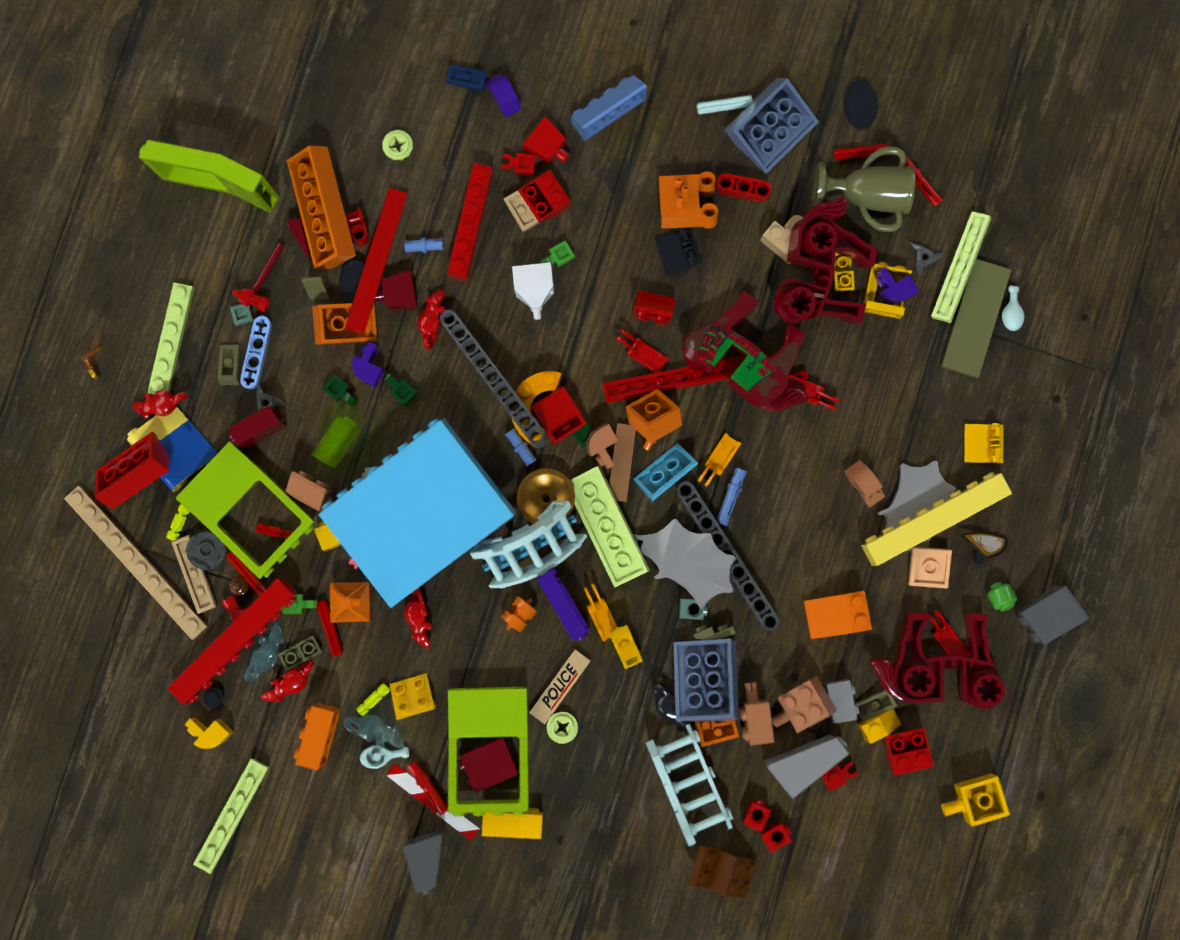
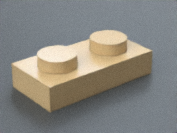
M518 191L504 198V202L522 232L539 224Z

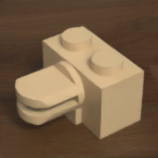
M800 215L792 216L784 227L774 221L762 235L760 241L787 262L791 230L794 224L803 219V217Z

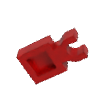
M517 153L515 158L509 154H503V159L509 160L510 163L507 165L502 164V170L514 168L515 174L534 176L536 155Z
M852 761L845 763L841 769L839 765H835L822 775V779L829 792L847 784L845 778L858 776L856 771L848 772V768L853 766Z

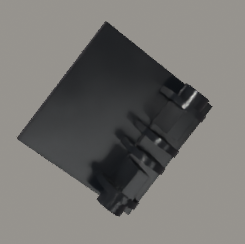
M684 227L679 229V232L655 239L666 275L702 264L691 228L686 229Z

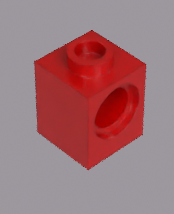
M760 799L756 801L750 800L742 823L762 833L771 812L770 808L767 807L768 803ZM756 809L762 810V815L758 819L752 817V813Z
M780 821L766 827L762 833L760 832L770 853L792 842L789 838L792 835L787 824L783 825ZM775 831L782 832L779 840L772 839V834Z

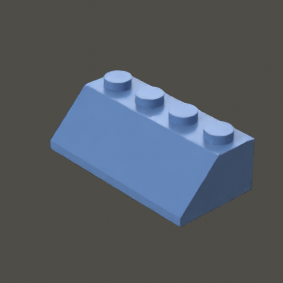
M634 75L630 78L622 79L617 87L614 89L609 88L603 93L602 97L591 100L586 108L576 110L572 114L571 124L583 141H586L645 101L647 93L646 84Z

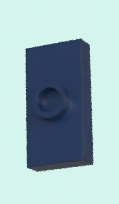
M450 64L446 84L483 92L487 72Z

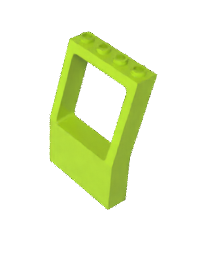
M148 140L140 149L139 158L162 180L231 193L269 213L273 211L279 199V195L262 175L221 154Z
M229 441L175 498L210 529L259 579L263 576L267 578L275 570L272 566L276 562L281 563L288 556L286 552L291 547L294 550L301 542L299 538L304 533L308 535L315 527L313 523L316 520L290 495L286 494V491L236 444L234 445L232 441ZM258 481H261L301 520L300 526L263 565L259 564L220 525L221 520Z
M527 686L450 688L448 690V813H453V816H464L465 813L483 816L486 812H493V815H504L505 812H513V815L525 814L529 810ZM518 737L520 740V798L515 800H459V738Z

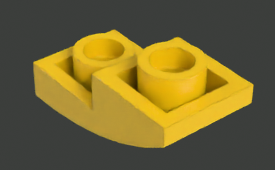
M835 254L833 276L835 291L855 290L851 259L842 254Z

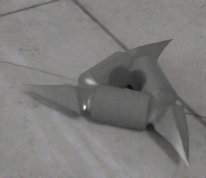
M909 242L917 250L915 265L919 277H921L923 267L934 263V261L937 262L946 252L934 254L927 247H923L924 245ZM922 254L927 255L928 260H923Z
M258 383L256 400L259 411L265 408L263 405L264 400H268L270 402L269 405L273 408L276 405L288 407L279 398L263 393Z

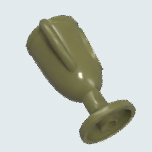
M883 147L873 152L866 159L861 169L852 172L845 179L830 177L826 172V164L824 162H817L813 181V207L823 203L824 198L829 194H843L850 203L859 207L865 221L874 229L882 232L897 231L903 222L902 214H909L912 208L915 193V170L912 166L905 167L906 154L898 147ZM885 154L897 155L900 159L898 167H869L876 158ZM867 209L895 213L896 222L892 225L881 224L869 215Z

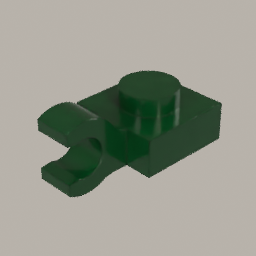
M335 374L322 388L337 402L343 398L352 407L357 402L347 392L350 387Z
M390 374L384 378L393 387L390 393L403 406L417 393L404 379L398 382Z

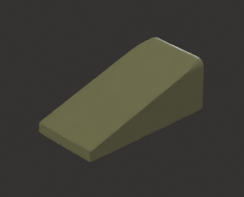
M322 277L302 278L303 285L311 300L329 299V285Z
M220 345L217 377L220 385H239L240 345Z
M885 689L856 702L862 722L898 706L897 699L888 694Z

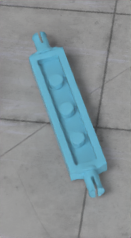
M574 515L567 518L570 521V525L577 522L576 519L572 520L575 518ZM560 523L551 527V532L556 540L566 535ZM544 534L532 541L536 551L549 544ZM525 546L511 551L516 561L529 555ZM505 555L493 556L500 570L510 566ZM487 563L482 565V567L485 568V572L490 570V567Z

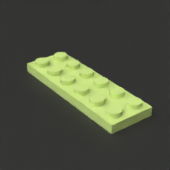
M600 466L571 479L570 482L575 492L574 504L614 588L650 571Z

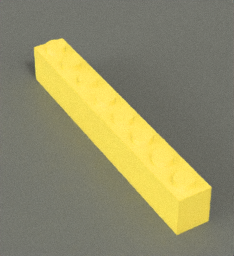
M991 472L982 477L983 481L979 483L974 481L966 485V490L962 492L957 490L951 493L949 499L945 501L940 499L934 502V507L929 510L923 508L917 511V516L914 518L906 517L899 521V526L895 528L893 526L887 527L882 530V535L878 537L873 535L865 539L866 543L861 546L871 565L878 566L1011 495L1012 492L1003 475Z

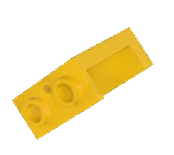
M877 262L874 264V267L870 268L864 299V304H866L865 312L900 319L905 311V308H903L904 302L893 305L874 302L878 284L876 274L886 267L897 283L910 275L912 271L907 270L904 266L890 267L887 263Z

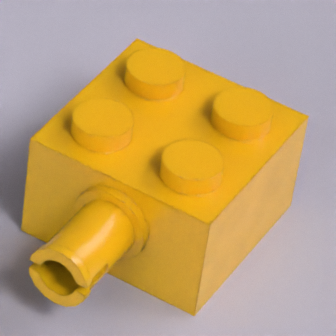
M992 773L954 784L958 796L957 800L941 804L944 816L947 817L948 815L962 812L965 822L970 826L1010 815L999 778Z

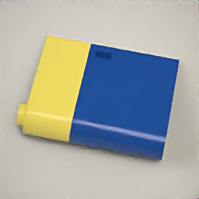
M177 407L168 416L161 417L156 415L140 428H134L128 433L127 441L131 445L152 431L156 434L169 455V471L165 475L160 476V479L172 492L180 489L187 482L188 477L218 454Z

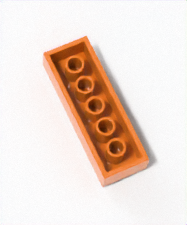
M309 145L289 158L287 164L314 269H333L356 255L328 147Z

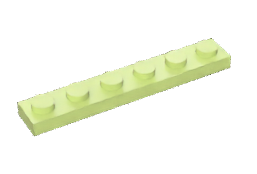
M976 212L971 213L931 315L933 319L948 323L952 322L990 224V215Z
M173 283L147 393L156 395L158 391L170 392L194 287Z
M254 758L250 759L193 865L210 874L213 872L270 767Z

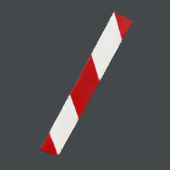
M394 764L386 776L470 841L480 830L464 816H453V813H448V811L440 816L421 787L416 785V780L398 765Z

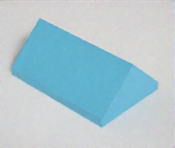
M677 443L633 480L650 501L653 502L696 467L698 463Z

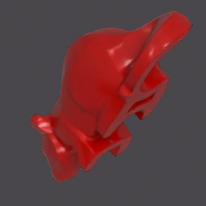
M444 289L435 292L430 297H426V309L421 313L417 321L418 329L423 335L424 347L428 350H432L442 325L439 318L446 311L445 306L440 307L445 297Z
M158 391L155 396L145 393V401L134 402L131 407L138 414L143 415L144 418H149V414L165 417L176 409L180 400L188 399V393L182 392L175 396L167 391Z
M420 587L412 592V597L405 606L404 615L414 633L411 638L429 649L430 640L426 630H431L433 627L431 621L426 620V616L429 613L425 600L423 601Z
M311 659L282 676L283 680L278 678L272 681L271 685H275V687L264 692L261 699L279 703L283 701V697L301 692L307 685L308 674L314 666L313 660Z

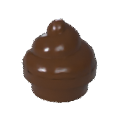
M236 576L230 581L229 589L234 595L240 596L248 591L249 584L244 577Z

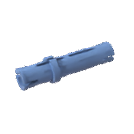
M735 468L732 480L727 485L728 490L717 517V523L725 526L728 525L739 492L742 491L741 487L747 474L746 471Z

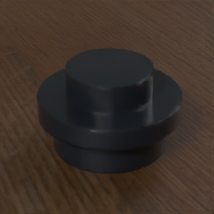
M218 688L206 690L203 696L204 703L209 707L219 706L223 702L222 691Z

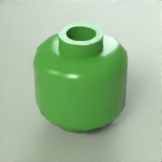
M997 582L990 586L992 590L988 592L987 596L995 610L1004 612L1015 606L1017 596L1010 584Z

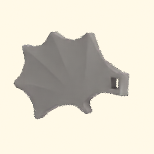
M932 461L923 467H911L904 463L900 464L898 489L893 501L887 509L878 512V515H883L886 518L885 528L890 526L895 528L900 525L899 521L906 517L912 519L917 516V511L923 508L929 510L934 507V502L940 499L944 501L949 499V495L956 490V487L943 479L939 472L937 461ZM931 537L914 547L929 548Z
M673 519L664 529L657 533L649 535L633 534L637 544L639 540L643 541L640 549L641 553L652 559L659 568V574L655 576V579L670 578L687 589L699 607L704 608L707 602L715 595L734 592L730 581V568L736 558L719 550L710 533L697 534L690 532L677 519Z

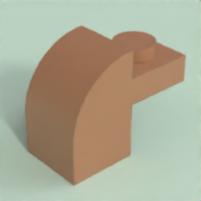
M605 423L591 432L586 442L588 455L593 456L597 454V457H595L600 467L604 466L606 469L613 467L614 463L605 448L618 441L609 424Z
M860 460L844 471L851 485L859 491L869 508L885 497L881 490L882 485L877 477Z

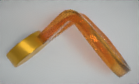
M101 344L81 358L82 363L89 369L88 372L94 380H97L99 376L91 367L87 358L103 348Z

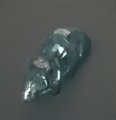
M275 623L272 626L270 636L267 639L264 636L260 637L258 644L261 647L259 650L255 649L244 675L245 681L251 682L260 673L267 672L275 666L279 644L284 643L279 623Z
M367 715L362 718L348 716L343 722L347 730L368 742H371L372 739L376 740V745L380 748L384 747L385 742L390 743L396 748H404L398 728L394 727L391 729L377 716ZM350 723H354L358 727V730L355 729Z

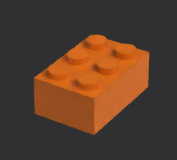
M317 703L307 709L305 714V720H307L306 727L302 728L299 739H302L301 745L296 748L294 754L296 759L295 765L314 770H320L326 766L341 708Z

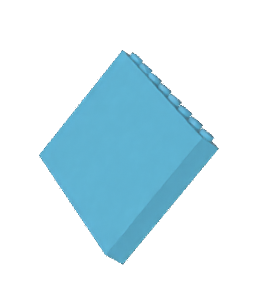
M445 418L440 421L435 419L428 425L430 429L426 432L421 430L414 435L412 443L408 445L406 442L397 449L399 453L395 456L390 454L383 459L382 462L384 464L379 468L375 466L367 472L368 477L364 480L360 477L351 484L353 486L351 490H343L337 495L338 500L334 503L332 501L326 503L321 507L323 511L318 514L390 608L517 513Z

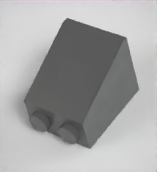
M1066 586L1050 587L1016 612L1019 616L1017 618L1019 623L1030 631L1029 636L1032 641L1041 645L1051 642L1089 619Z
M445 828L409 839L402 847L416 894L422 892L425 895L433 892L440 880L446 836Z

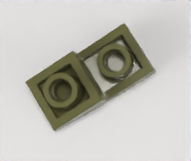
M727 624L716 628V633H714L712 627L707 628L706 625L695 629L696 633L693 634V637L710 640L728 637L736 633L733 626L728 627Z
M311 636L279 653L278 656L287 672L322 652L314 636Z

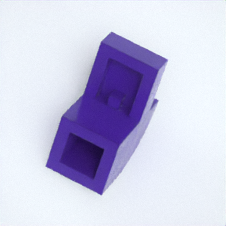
M500 74L493 76L489 81L485 82L505 118L522 109L506 76Z
M886 267L876 274L878 285L885 289L879 295L889 303H902L919 292V289L909 275L896 283Z
M369 342L368 345H364L361 351V359L356 356L353 357L352 368L355 375L361 381L377 388L384 370L372 364L379 347Z

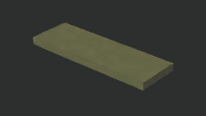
M975 260L960 301L941 364L942 368L973 378H979L1011 273L1010 269L982 260Z

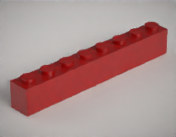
M283 577L277 578L167 689L182 705L193 704L200 698L199 693L203 689L207 690L214 684L213 679L217 675L219 677L228 670L226 666L230 662H236L241 657L240 652L244 648L246 650L255 643L254 638L258 634L260 636L269 629L267 625L271 621H277L283 615L281 611L285 607L290 608L297 601L295 599L299 595L297 591Z

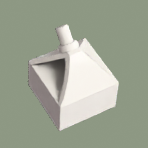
M551 263L512 266L516 297L531 308L534 319H540L542 306L554 294Z

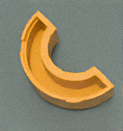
M554 371L536 373L520 384L515 393L530 413L532 412L531 406L540 396L551 394L558 389L562 373ZM519 404L513 405L511 410H517L519 408ZM512 419L513 424L519 435L528 444L532 445L530 441L527 439V437L524 435V433L521 431V429L518 427V425L515 423V421ZM525 419L522 425H528L530 423V419ZM536 434L533 440H539L542 434Z

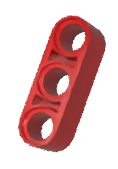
M728 173L721 174L716 183V190L721 195L759 203L766 202L772 191L771 185L766 181ZM726 181L730 186L724 188L720 185V182ZM740 185H745V186H747V187H748V191H745V192L741 191V190L739 189V186H740ZM764 189L767 194L760 195L757 190Z

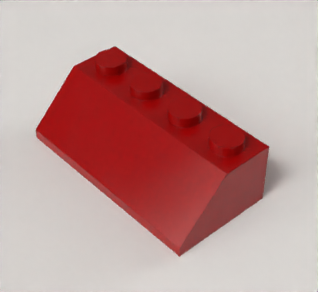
M153 431L96 470L95 498L114 509L169 471V455Z

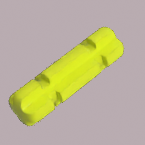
M182 504L179 505L177 510L179 512L175 514L170 526L171 530L166 535V538L172 541L178 539L180 535L178 532L182 530L187 518L185 516L189 514V510Z
M381 684L377 688L378 690H375L364 701V704L362 703L357 707L356 710L360 715L364 716L367 714L369 709H372L383 698L382 696L390 692L386 684Z

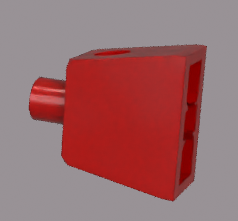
M546 117L543 118L522 144L525 152L536 155V158L547 164H551L555 158L565 163L570 156L563 149L566 145L565 137Z

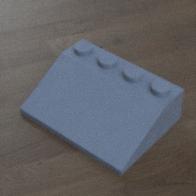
M776 78L724 131L734 144L764 174H767L819 121L788 78Z
M732 639L673 642L676 721L739 720L736 642Z

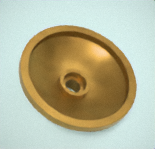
M548 468L535 470L528 474L519 485L517 491L518 507L522 515L533 524L538 521L537 517L553 501H569L571 508L566 513V518L573 510L575 503L573 485L563 473ZM546 496L550 497V501L548 503H545L543 501L544 497Z

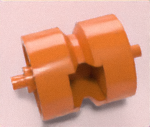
M517 596L512 603V609H507L501 616L507 622L508 626L506 629L508 631L510 628H514L521 633L527 625L526 621L531 620L538 612L531 606L533 601L531 598L524 600Z

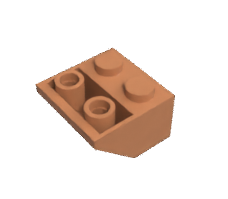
M301 470L298 473L292 471L285 493L322 512L323 509L321 507L329 502L334 493L329 490L331 486L319 480H316V482L312 481L314 477Z

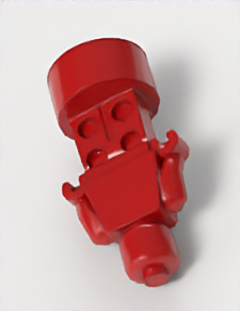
M245 288L242 291L238 289L232 291L233 296L239 297L238 301L245 305V307L248 308L250 304L257 307V310L266 312L270 298L257 296L253 293L255 292L254 290Z
M234 594L221 602L224 608H227L232 614L230 619L233 622L246 610V607L243 609L240 607L238 598Z

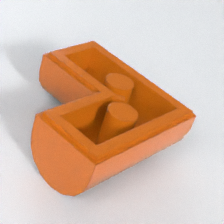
M694 721L701 740V747L739 737L735 721Z

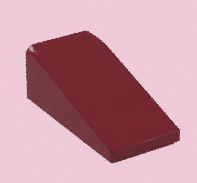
M297 218L286 221L305 255L312 259L302 220Z

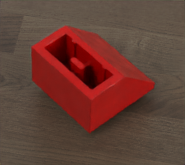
M550 170L518 190L538 222L555 218L571 208L570 199Z
M639 290L633 316L639 321L647 322V320H652L657 325L666 326V324L671 322L676 299Z
M563 386L531 406V409L553 444L558 443L586 425L580 411Z
M925 728L885 737L887 761L890 773L896 776L934 767Z

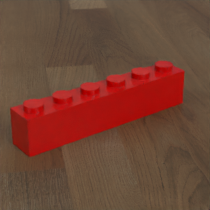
M473 163L447 272L449 278L465 282L469 280L494 175L493 168L490 166Z

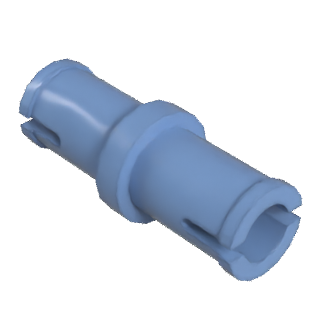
M426 237L421 238V240H405V252L422 251L427 253V251L444 250L443 238L426 239Z
M516 428L505 434L514 446L515 453L518 452L526 466L537 460L528 448V443L523 441Z

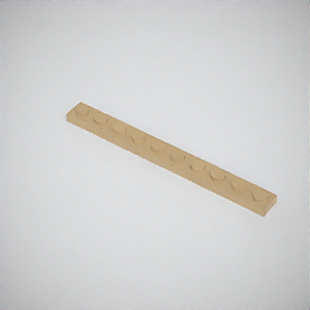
M78 485L64 498L191 640L196 639L209 627L82 486Z

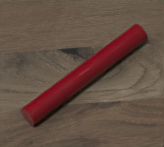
M277 243L251 290L255 291L253 292L255 295L258 294L285 246Z

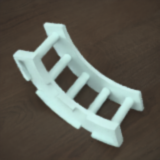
M553 501L537 517L538 521L531 526L527 524L512 532L513 536L503 539L501 536L481 540L476 544L470 554L473 559H485L495 576L489 584L490 588L502 589L528 581L539 575L542 576L582 546L587 535L574 534L566 518V513L571 508L569 501ZM558 521L568 537L560 546L551 532V527ZM544 534L553 552L541 559L532 541ZM521 546L526 547L534 562L523 568H520L511 552ZM505 555L513 571L501 572L493 556Z
M688 724L686 725L689 733L688 736L662 747L660 745L656 747L653 740L646 742V745L674 812L679 811L675 813L688 846L696 843L693 837L696 835V832L725 820L728 828L731 829L730 820L733 817L729 808L725 809L712 780V778H715L711 766L707 767L697 743L701 741L696 730L692 731ZM693 743L695 752L669 763L662 762L661 758L664 757V754ZM694 760H700L703 772L677 783L675 781L670 782L668 774L671 773V770ZM708 779L713 791L712 793L686 804L679 803L676 796L679 790ZM717 800L722 813L694 825L692 823L688 824L685 818L688 811Z

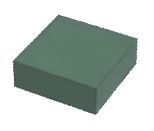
M243 304L230 307L235 326L254 321L250 304L248 308Z

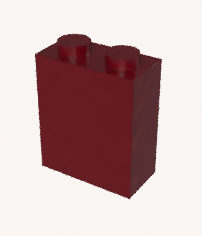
M269 405L228 428L231 433L229 438L234 445L237 444L239 447L248 449L287 426L279 411Z
M505 737L497 738L462 753L460 760H458L461 770H465L467 773V785L469 789L474 790V793L519 774L518 767Z

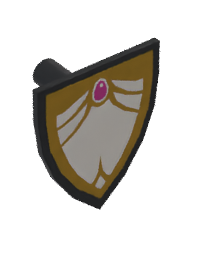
M973 532L961 535L977 550L973 560L975 564H981L983 557L989 559L1001 555L1008 545L1007 538L995 534Z

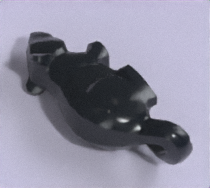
M655 681L652 684V689L656 696L655 708L657 713L662 718L676 725V730L679 732L688 733L686 728L688 724L692 731H697L696 725L690 721H676L675 698Z

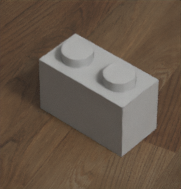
M847 679L824 683V688L837 710L830 715V721L835 724L857 720L856 715L859 714L857 703H854L853 695H855L854 684L850 683V680Z

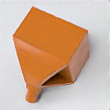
M658 389L626 406L629 424L646 439L643 448L648 451L657 440L682 426L680 408Z
M371 582L330 583V622L373 621V585Z

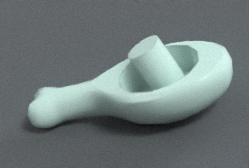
M1010 285L1008 288L1010 301L1002 312V321L1007 329L1016 331L1023 325L1024 312L1017 299L1019 287Z
M371 746L361 753L360 762L367 768L377 769L393 758H408L409 749L408 747H403L400 750H388L382 746Z

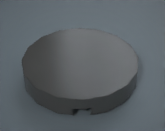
M208 531L192 536L186 547L187 559L191 565L201 570H211L219 566L224 560L226 553L225 544L213 532Z

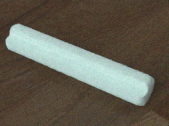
M747 95L701 102L697 104L698 114L748 107L753 102L752 96Z

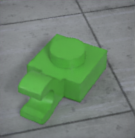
M563 241L549 249L550 256L540 262L551 263V266L556 263L559 268L575 259V256L567 242Z
M298 595L295 598L297 601L290 608L285 607L283 609V614H304V608H317V600H304V595Z

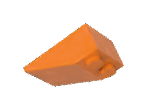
M353 303L313 306L315 345L377 341L375 305H373L365 334L345 329Z
M865 591L804 601L811 639L872 630Z

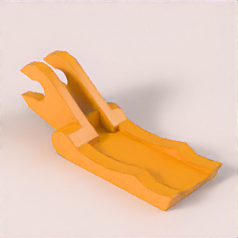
M725 433L704 466L706 468L698 481L702 480L708 469L713 472L705 483L706 487L715 474L721 476L742 443L735 441Z
M592 584L598 601L593 602L585 587L584 590L591 603L586 607L604 642L610 638L609 633L618 627L604 598H600L595 585Z

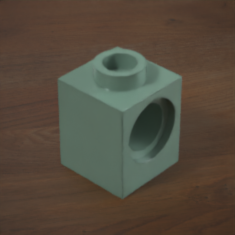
M680 599L679 618L703 620L704 616H707L708 604L704 608L699 607L697 614L691 615L688 607L693 603L697 604L696 600Z

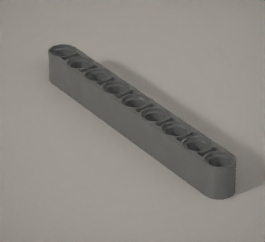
M452 310L444 311L441 314L440 321L530 443L536 448L544 447L548 442L547 434L457 314ZM450 319H454L453 323L448 324ZM465 332L462 338H458L461 333ZM471 347H476L473 352L469 353ZM482 361H487L483 367H479ZM497 375L495 381H490L492 376ZM503 390H508L505 396H501ZM519 404V408L517 410H511L513 405ZM525 419H530V423L528 425H522ZM536 434H542L539 440H533Z
M690 482L680 483L676 489V494L702 534L710 533L712 536L714 534L720 535L722 542L716 545L717 548L722 552L728 550L735 556L736 559L730 568V579L763 629L775 630L779 626L778 616L697 490ZM688 486L691 490L690 495H682L680 488ZM692 502H698L701 505L699 512L691 510ZM703 518L710 519V528L705 529L702 527L701 521ZM735 567H740L743 571L740 578H736L733 575ZM747 583L753 586L751 594H746L743 590L744 585ZM756 600H761L764 604L763 609L760 611L754 608ZM768 616L774 619V624L771 627L765 625V619Z

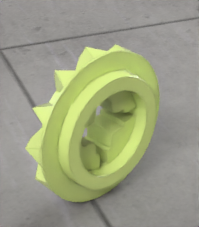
M391 131L383 140L382 146L385 154L394 161L403 160L413 150L412 139L404 131ZM395 139H397V141L400 144H403L402 146H400V152L396 148H393V146L396 145Z
M558 712L552 715L547 723V733L557 743L570 742L575 738L578 731L575 717L567 712ZM557 721L561 722L562 724L569 722L568 726L566 727L568 734H566L563 731H558L556 733L557 729L559 728Z

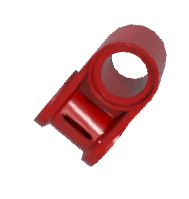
M359 207L357 211L345 213L353 242L359 247H364L369 243L370 236L364 215ZM358 233H364L361 239H356Z

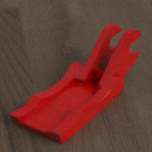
M621 329L620 333L633 342L630 345L619 336L615 337V340L628 348L626 354L652 372H661L660 370L669 359L639 338L635 339L628 332Z
M789 375L787 388L798 386L808 394L809 399L807 402L815 405L819 403L837 410L836 406L820 400L822 395L839 403L841 401L836 397L823 393L825 387Z
M935 610L934 614L942 624L939 627L936 620L929 615V621L936 630L932 633L935 640L947 655L969 657V651L953 631L950 624L946 623L938 610Z

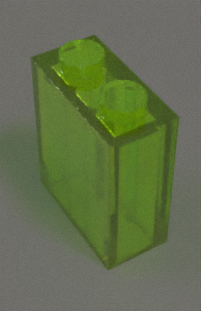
M337 416L312 455L328 466L336 468L360 432L356 428L357 423L347 416H344L343 419Z

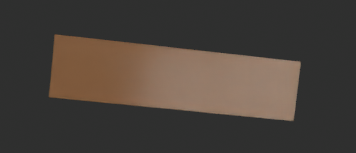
M617 423L616 429L618 441L614 445L612 460L614 466L611 468L609 486L616 501L627 502L636 429L631 425Z

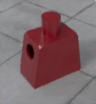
M411 270L381 280L382 289L378 290L375 302L384 301L385 307L389 310H418L414 277Z

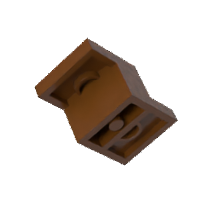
M700 845L688 884L693 887L707 888L724 897L746 898L750 890L752 875L756 870L757 859L737 855L722 847Z

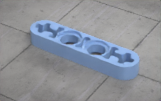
M264 316L257 317L253 322L241 373V385L249 390L257 388L258 383H260L272 331L271 321ZM263 321L267 324V327H263L262 333L265 334V337L261 335H256V332H261V328L258 325L259 323H263ZM256 339L263 340V346L259 349L254 347ZM253 357L259 359V364L256 367H251L249 364L250 359ZM248 369L252 371H257L256 374L252 372V379H254V383H250L249 386L248 383L245 382L246 378L249 379L251 375L250 372H247Z

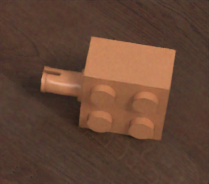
M818 676L778 697L784 710L773 715L771 721L777 728L791 721L798 733L827 718L837 710Z
M751 682V687L750 683H744L747 701L741 702L742 707H739L740 719L744 721V727H741L742 738L750 745L774 743L769 702L765 699H758L757 682Z

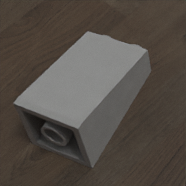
M829 734L769 758L763 763L793 799L849 754L846 751L848 746L838 736L834 737Z

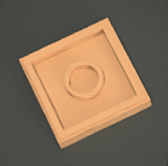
M912 547L908 585L948 588L952 550Z

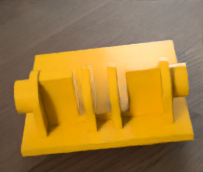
M993 423L992 425L964 424V462L1003 463V425L999 423Z
M427 673L389 684L396 720L435 709L436 705L434 699H432Z

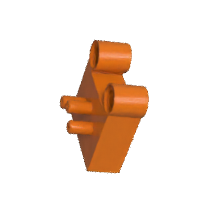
M706 171L693 175L659 176L661 229L704 227L710 229L717 225V206L712 203H707L702 208L699 206V194L703 197H709L715 191L716 178L713 173Z

